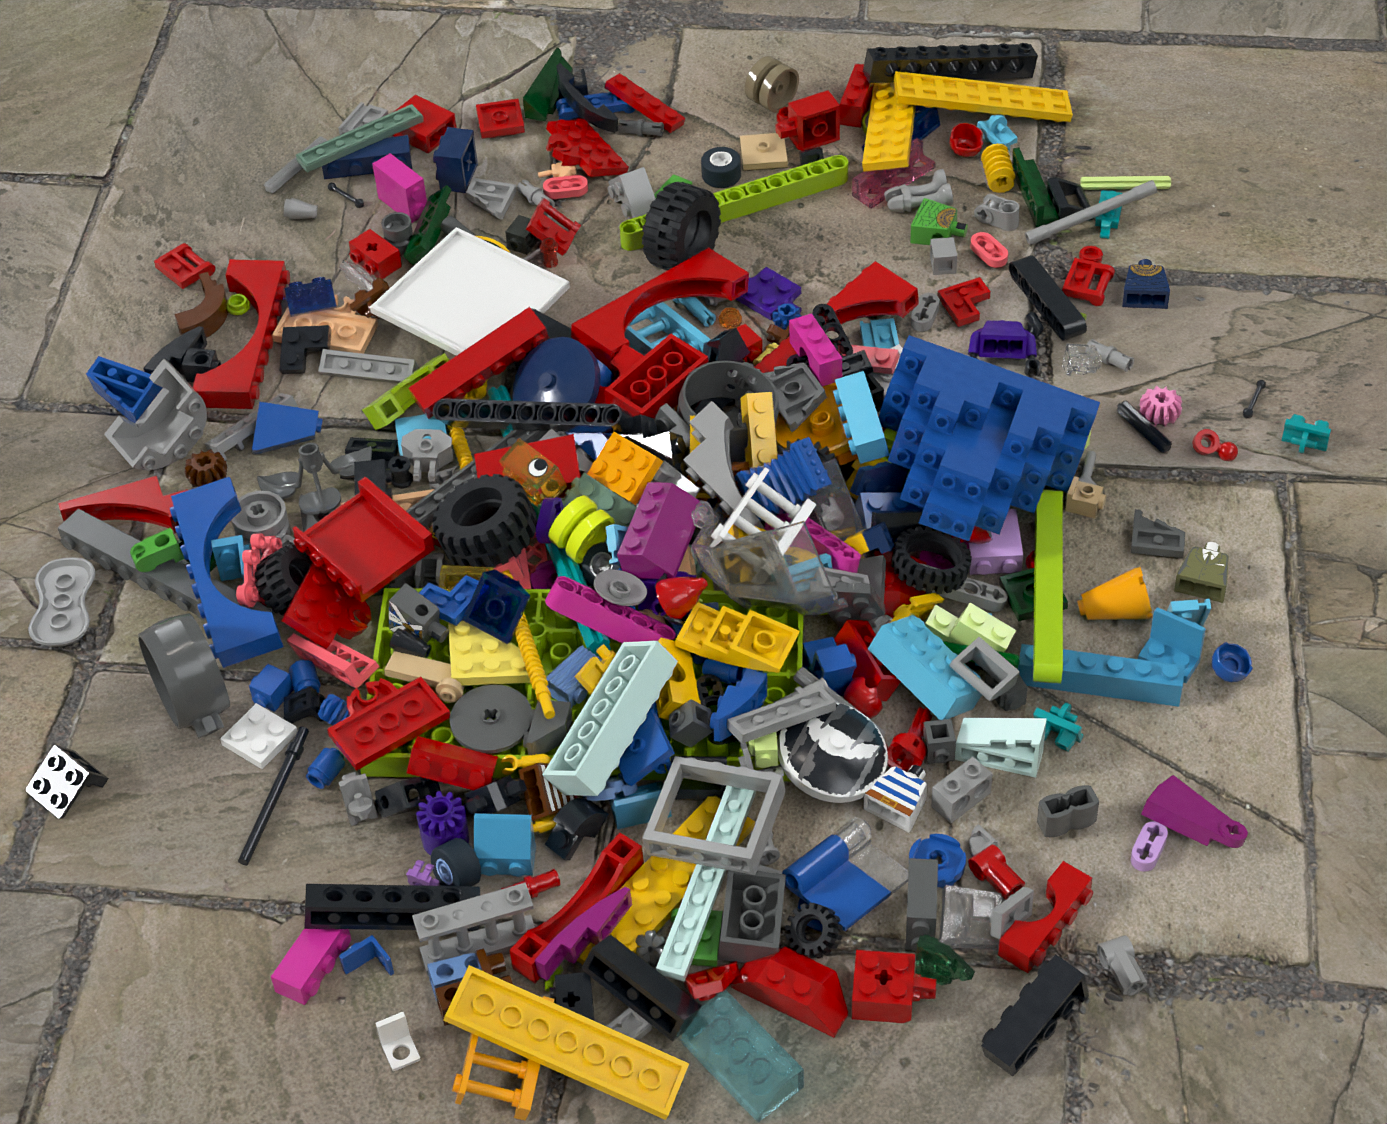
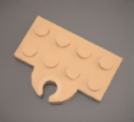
M322 294L315 300L312 307L290 303L272 336L274 342L282 343L283 327L329 325L332 329L330 350L364 354L378 327L377 318H367L366 316L358 315V312L352 311L350 304L355 301L354 299L345 296L343 299L344 305L335 308L339 302L338 296L330 295L325 297Z

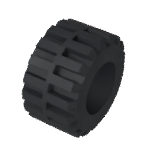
M286 545L261 560L255 572V578L257 579L255 584L256 588H259L260 597H263L264 603L267 606L272 607V611L275 613L279 612L281 616L285 615L312 563L310 556L306 552H300L295 545Z

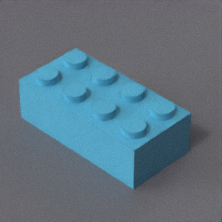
M915 615L882 625L868 648L939 720L950 719L972 710L982 696L981 693L949 666L958 655L953 653L943 643L942 639L934 635L925 626L924 622Z

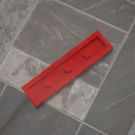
M619 73L606 81L605 89L653 122H663L664 129L671 133L684 125L685 117L645 91L642 87L633 83L626 76Z

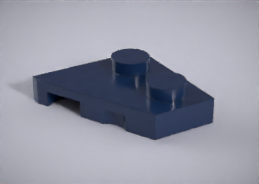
M888 461L878 463L875 466L860 467L850 492L858 496L860 493H900L909 469L889 463Z

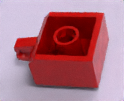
M829 90L789 102L788 119L775 124V131L781 139L789 137L795 147L801 151L839 141L840 105Z
M856 950L852 1020L891 1023L911 1021L912 1003L920 1001V999H935L937 981L936 979L921 977L920 974L914 973L915 954Z

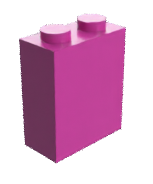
M391 153L372 163L378 198L394 211L407 214L411 219V223L420 219L427 202L424 179Z

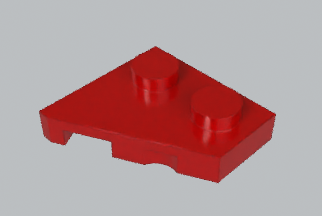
M737 961L687 974L684 982L685 988L694 999L699 998L700 1001H706L715 998L716 993L723 992L738 976L739 968Z

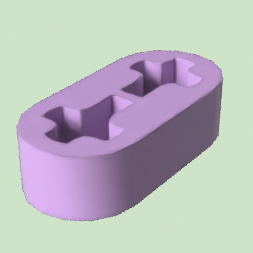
M1152 821L1143 826L1131 854V864L1135 869L1145 872L1152 870L1156 866L1167 840L1168 831L1164 825ZM1153 833H1157L1158 836L1155 837L1154 841H1149L1150 836ZM1145 850L1149 852V856L1145 860L1140 859Z

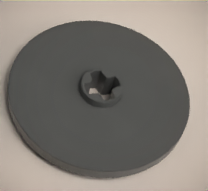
M503 685L477 687L465 693L453 706L450 714L451 731L455 739L467 749L483 753L502 752L516 746L524 739L525 731H529L531 727L529 725V717L532 709L526 697L511 687Z

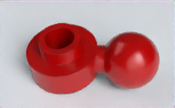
M1203 429L1193 438V448L1200 455L1207 456L1217 452L1223 461H1232L1238 455L1237 446L1232 442L1220 443L1217 433L1213 430ZM1201 440H1206L1208 447H1204L1201 444Z

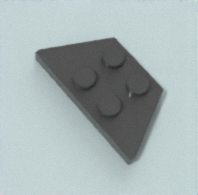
M805 363L793 364L791 366H776L773 372L764 373L777 390L778 414L791 432L795 431L827 398L825 390Z
M811 581V592L840 630L847 620L870 621L885 615V604L871 584L836 582L835 588L821 587L820 581Z

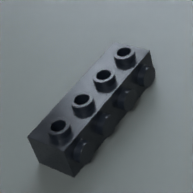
M609 935L592 947L581 968L672 1042L691 1027L702 1007L612 935Z

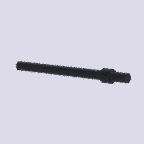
M299 727L293 742L289 743L285 751V760L238 859V862L242 865L247 866L292 768L295 762L301 758L304 751L303 745L309 734V729L306 727Z

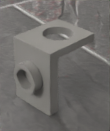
M740 742L743 756L738 757L740 765L754 770L746 742L743 744ZM781 764L757 770L763 772L771 771L784 776Z

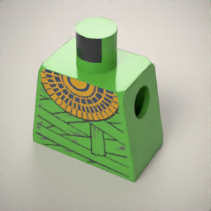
M924 198L911 224L910 243L930 245V239L950 238L953 235L965 238L968 224L957 222L956 208Z

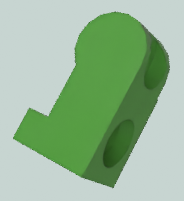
M171 528L135 544L130 550L136 569L140 572L152 571L157 565L174 559L176 563L185 559Z

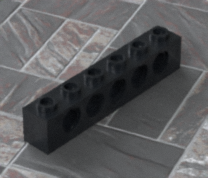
M306 884L304 929L416 930L412 915L480 896V886ZM480 925L467 928V930H468V931H476V930H479Z

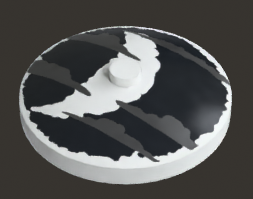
M836 702L835 711L782 729L777 742L779 762L787 777L806 794L827 802L845 803L863 798L864 793L870 790L884 774L887 766V747L876 725L860 711Z

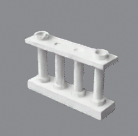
M766 467L759 475L754 472L746 483L749 489L724 526L719 524L711 534L714 540L709 546V549L713 551L722 541L755 565L754 569L757 570V573L752 581L759 586L772 574L816 506L810 499H807L802 506L794 505L765 484L762 480L769 472V469ZM757 490L786 511L791 521H781L751 499L754 492ZM744 507L778 531L777 534L780 536L779 539H771L741 517L739 514ZM734 524L766 548L765 551L769 553L768 556H759L729 534L728 531Z

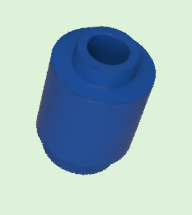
M298 660L289 668V674L295 693L310 686L319 693L321 684L314 663L309 660Z
M324 748L308 767L307 780L319 789L329 786L345 766L343 754L335 748Z

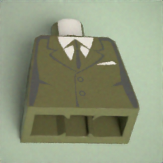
M1214 542L1206 543L1204 548L1192 547L1177 572L1174 592L1223 603L1227 587L1229 556L1226 553H1221L1220 546Z

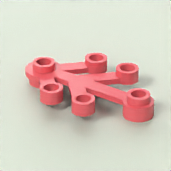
M252 534L250 538L252 550H244L242 553L244 583L239 585L236 590L238 603L247 608L254 607L256 602L267 606L264 603L263 597L261 598L259 595L260 591L256 588V567L261 563V560L282 548L281 539L276 538L274 535Z

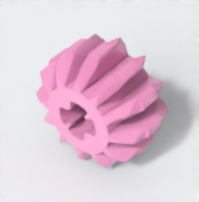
M1158 386L1154 390L1147 389L1140 399V413L1149 422H1154L1155 426L1162 424L1166 427L1167 423L1174 424L1181 415V396L1176 394V390L1169 391L1167 386L1164 389H1160Z

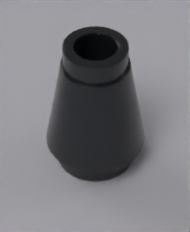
M398 628L390 641V648L394 649L395 652L428 658L432 649L431 645L406 628L404 630Z

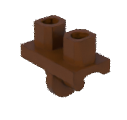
M378 277L372 282L373 289L370 291L359 290L354 294L355 301L350 304L352 311H356L361 316H366L367 318L373 315L375 318L380 319V317L371 313L370 306L388 291L390 287L385 280Z

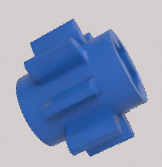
M782 304L778 306V312L772 313L775 325L784 330L787 329L789 320L802 316L800 315V308H796L792 304Z

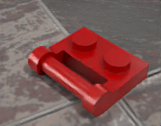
M543 198L538 204L526 230L563 256L568 251L581 225L576 221L573 222L552 207L547 199ZM545 212L546 214H548L550 217H552L554 220H556L558 223L563 225L568 230L566 231L565 229H563L561 226H559L557 223H555L553 220L548 218L543 213Z
M186 243L177 246L154 260L155 268L182 289L199 280V274L208 272L209 276H211L216 270L215 265L199 257ZM183 258L189 259V260H190L192 263H194L197 267L195 268L194 266H192L189 262H187V261H186L185 259H183Z
M1074 258L1062 291L1066 296L1087 300L1094 306H1101L1105 299V290L1109 280L1115 274V269L1107 264ZM1094 275H1100L1101 278L1096 290L1089 289Z

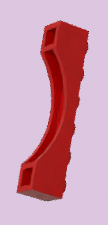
M619 833L601 852L587 879L569 902L549 920L535 928L529 929L509 950L512 968L533 983H536L541 977L538 976L535 959L574 919L602 899L618 891L644 864L642 846L624 834Z

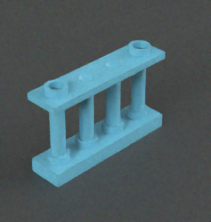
M664 302L641 312L632 320L625 332V338L629 340V347L644 356L667 336L652 343L647 341L645 337L661 330L668 335H675L708 356L709 346L707 342L711 339ZM645 319L653 322V324L637 331L630 327Z

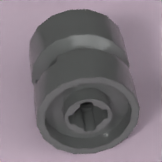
M402 212L390 213L381 222L384 239L399 249L400 256H402L413 235L411 219Z

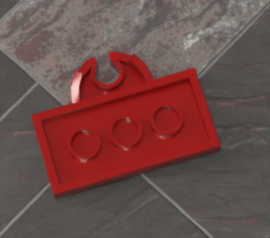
M560 119L558 121H548L546 130L551 136L548 139L546 149L550 152L553 151L552 157L561 161V166L579 165L590 177L622 175L628 172L629 166L586 120Z
M312 562L282 622L327 649L331 645L336 633L342 638L349 640L361 635L368 627L367 624L371 621L372 616L366 601L361 603L355 596L350 597L338 581L334 582L330 579L324 568L321 566L317 567Z
M422 677L413 680L399 689L391 682L380 678L379 681L365 683L368 694L374 696L370 700L361 699L360 691L357 688L352 691L351 695L347 696L349 717L329 727L327 731L332 741L355 770L358 771L449 719L450 710Z

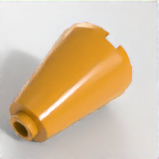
M1141 567L1133 568L1082 593V600H1077L1080 615H1086L1087 620L1153 618Z

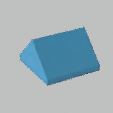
M662 781L637 786L638 790L627 796H624V792L621 791V793L615 795V799L609 800L617 830L649 822L664 785Z

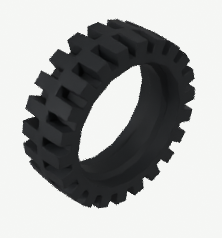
M921 526L916 527L915 530L910 528L907 529V532H902L897 538L892 554L891 566L894 568L895 575L899 574L898 578L901 581L906 580V585L910 587L913 584L916 585V590L921 591L922 588H925L926 593H932V590H935L936 594H942L943 590L946 593H951L952 589L958 590L966 581L972 561L970 549H967V545L964 542L960 543V538H952V535L941 533L942 531H932V528L927 526L925 530ZM914 551L933 552L945 557L954 567L943 570L929 568L916 562L908 553Z

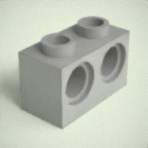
M971 757L932 787L931 807L949 823H953L991 793L992 772L974 757Z

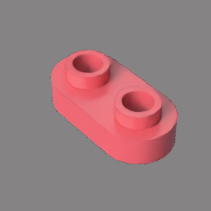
M581 175L553 177L543 183L544 194L554 200L580 197L588 191V181Z
M979 232L971 237V250L988 266L999 268L1006 265L1008 250L992 235Z

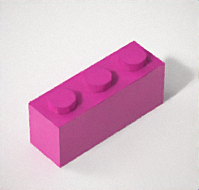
M304 929L271 975L275 992L305 1005L309 998L318 992L320 982L324 976L333 970L340 953L348 948L351 941L349 929Z

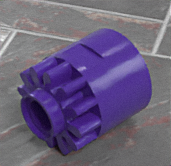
M438 791L434 798L430 795L426 796L427 804L423 802L418 804L419 811L416 813L422 845L429 855H431L432 850L455 838L463 839L469 844L470 834L465 807L462 806L461 798L453 799L452 792H449L444 797Z

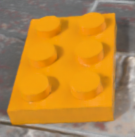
M613 432L587 474L636 505L643 495L647 483L652 481L664 461Z

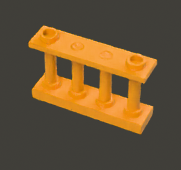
M545 996L542 997V998H544V999H546V1000L551 1001V1002L554 1003V999H553V998H549V997H545ZM471 1033L462 1075L456 1073L452 1092L457 1093L455 1104L461 1105L465 1092L510 1102L511 1106L516 1107L514 1118L526 1121L532 1106L540 1064L528 1058L526 1061L521 1060V1063L475 1052L478 1036ZM476 1064L518 1075L517 1078L522 1079L520 1089L515 1088V1091L469 1080L471 1066Z

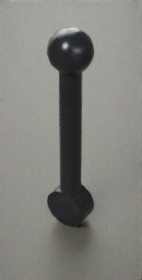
M331 182L328 184L330 191H335L354 202L357 208L364 206L363 199L352 197L337 188L335 183Z
M1264 380L1257 381V389L1248 408L1243 410L1244 418H1251L1253 416L1252 409L1261 390L1266 387Z

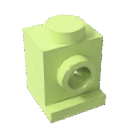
M776 732L748 741L750 756H755V767L767 768L778 766Z

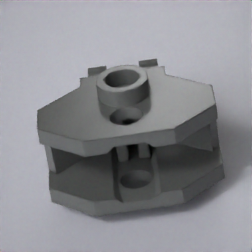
M438 552L427 555L416 563V569L414 570V584H416V588H424L428 583H431L440 588L448 589V585L452 584V570H448V560L445 559L444 553Z

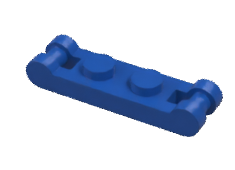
M611 92L584 96L595 108H599L604 104L612 113L624 111L630 114L636 110ZM560 99L556 102L559 120H571V118L580 117L565 99Z

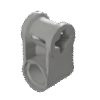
M987 194L983 199L982 205L977 206L974 210L976 219L981 223L1006 231L1015 230L1019 226V204L1014 200H1008L995 194Z

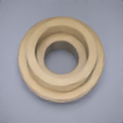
M444 678L437 684L436 694L444 702H457L463 695L462 685L456 679Z

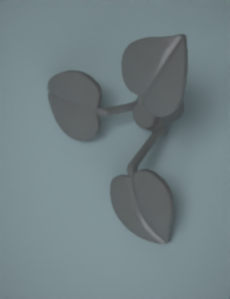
M307 443L299 448L298 473L290 471L270 476H257L258 484L261 491H270L279 495L282 499L289 498L294 495L295 488L301 487L303 469H305L308 473L313 474L317 491L309 492L300 498V510L310 515L328 513L340 505L341 494L339 490L333 487L321 490L317 472L322 469L323 463L332 474L339 473L342 478L355 477L354 462L371 460L372 449L370 446L340 456L329 463L324 453H320L316 443Z

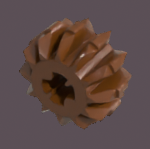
M212 449L207 452L201 450L199 454L192 453L191 459L186 460L184 472L192 487H200L226 478L228 467L220 452L214 453Z

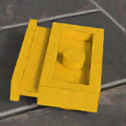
M936 593L911 597L909 599L911 604H903L898 607L893 614L895 617L891 622L915 615L924 622L935 604L942 603L944 599L940 594Z

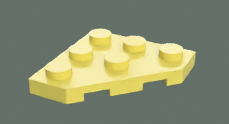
M475 620L461 621L457 626L448 622L451 678L459 681L462 686L530 683L520 648Z

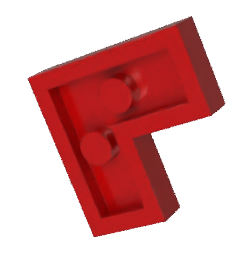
M978 277L938 290L937 296L956 325L960 327L980 320V312L974 304L990 299L991 291L983 280Z

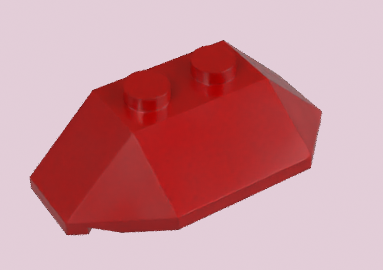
M875 549V556L883 555L886 559L885 615L894 618L893 614L898 607L903 604H911L909 600L911 597L925 595L926 591H919L912 586L906 585V580L901 581L898 578L899 574L895 575L894 568L891 566L894 549L881 554L879 549ZM909 554L916 562L926 565V562Z
M782 947L778 949V952L760 959L746 962L739 971L738 976L731 983V988L833 1038L848 1016V1009L837 972L787 947Z

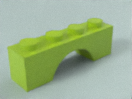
M445 353L431 359L362 409L375 430L387 426L415 403L408 388L448 362L449 359Z

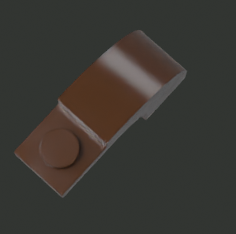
M205 272L199 274L205 294L204 300L193 309L174 314L180 335L200 326L204 328L205 336L208 338L220 329L227 318V297L223 284L217 285L216 280H211L209 273Z

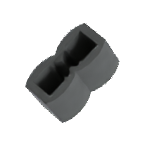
M1089 785L1074 787L1065 794L1048 795L1039 801L1037 823L1044 836L1049 838L1061 836L1070 829L1087 828L1097 821L1099 799L1093 788Z

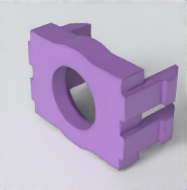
M417 860L413 869L409 868L406 874L410 885L439 886L440 884L439 880L429 876L434 865L428 863L424 871L420 873L425 863L421 860Z

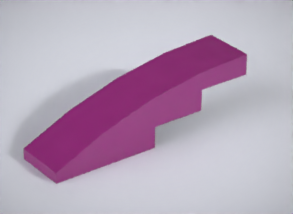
M623 887L602 899L563 929L535 959L538 976L548 981L564 959L574 964L590 942L597 945L608 937L632 906L630 889Z

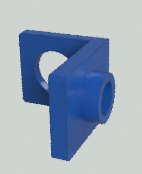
M373 935L353 944L347 951L339 955L342 969L346 975L374 957L378 959L390 976L394 974L391 958Z

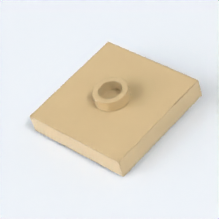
M777 133L740 136L743 170L788 167L785 138L781 139Z

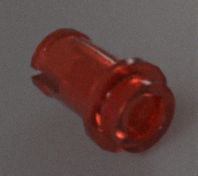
M546 238L540 244V250L543 252L544 266L552 268L551 260H553V267H556L558 265L556 252L558 250V243L553 238Z

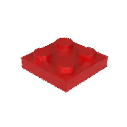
M519 98L476 104L482 139L525 133Z

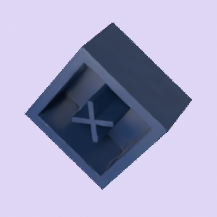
M447 127L444 136H441L438 150H435L433 154V162L436 163L437 167L436 180L439 181L440 189L447 185L452 189L451 192L466 193L478 166L473 130Z

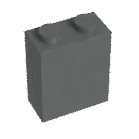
M909 858L905 949L917 952L935 951L938 860Z

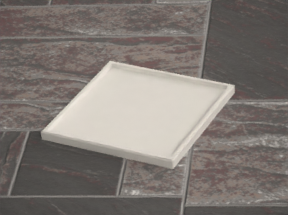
M456 227L370 306L372 314L457 356L529 306L544 314L570 288V282Z

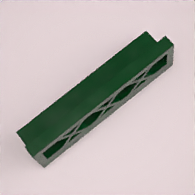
M1013 148L1012 166L1015 179L1036 228L1059 220V216L1034 159L1025 160L1020 148Z
M447 185L429 196L403 255L413 266L434 248L441 232V223L448 216L451 209L446 202L452 189Z

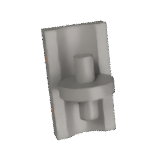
M352 772L343 775V781L338 783L351 826L365 819L377 818L366 774L359 775L358 772Z

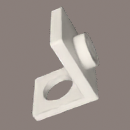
M404 1012L375 1023L381 1046L392 1071L399 1070L421 1060L410 1036ZM404 1046L410 1050V1054L406 1059L398 1060L393 1057V1052L398 1047Z

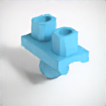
M992 115L987 121H978L977 127L983 132V138L986 142L1004 144L1009 152L1010 146L1017 143L1018 137L1007 126V119L1003 115Z

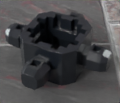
M510 774L492 781L491 784L465 793L466 799L461 801L462 806L465 807L466 815L472 814L473 818L475 814H492L521 801L519 795L525 793L527 787L524 780H513Z

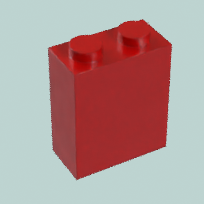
M415 94L395 111L412 104L423 115L424 122L392 136L408 135L410 145L429 154L439 146L440 138L444 136L447 127L457 128L455 113Z

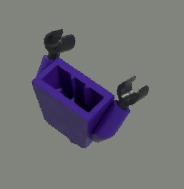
M989 320L986 321L983 328L974 331L970 337L968 349L970 357L978 359V356L1027 358L1024 369L1025 375L1028 376L1029 368L1035 369L1036 376L1038 375L1040 362L1035 359L1037 357L1036 339L1031 332L1023 328L1021 322Z

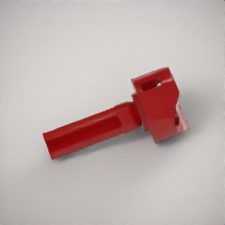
M920 707L917 710L907 733H899L894 736L887 750V764L890 768L898 767L908 772L912 765H922L927 754V747L922 741L924 722L931 721L933 717L928 708L924 710Z

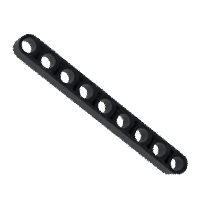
M440 399L433 408V415L436 419L451 427L536 431H549L552 428L554 431L616 432L617 434H624L629 432L634 424L633 415L615 404Z

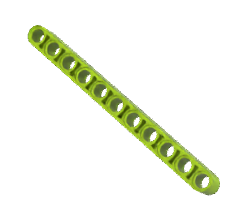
M834 155L713 193L719 202L718 207L721 210L719 219L723 223L843 185L848 181V159L842 155ZM646 214L626 220L620 224V242L624 250L633 251L644 247L642 244L644 232L642 230L646 222Z
M1043 490L1035 510L1033 682L1061 684L1063 672V492Z

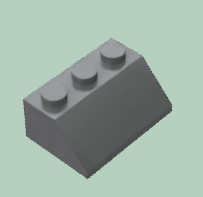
M728 870L718 960L746 963L778 952L786 874L757 871L755 875Z

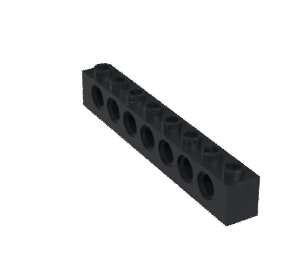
M1028 43L980 44L972 46L963 44L959 46L939 45L937 47L867 48L863 73L869 83L894 82L895 71L969 80L1033 78L1038 55L1032 45Z

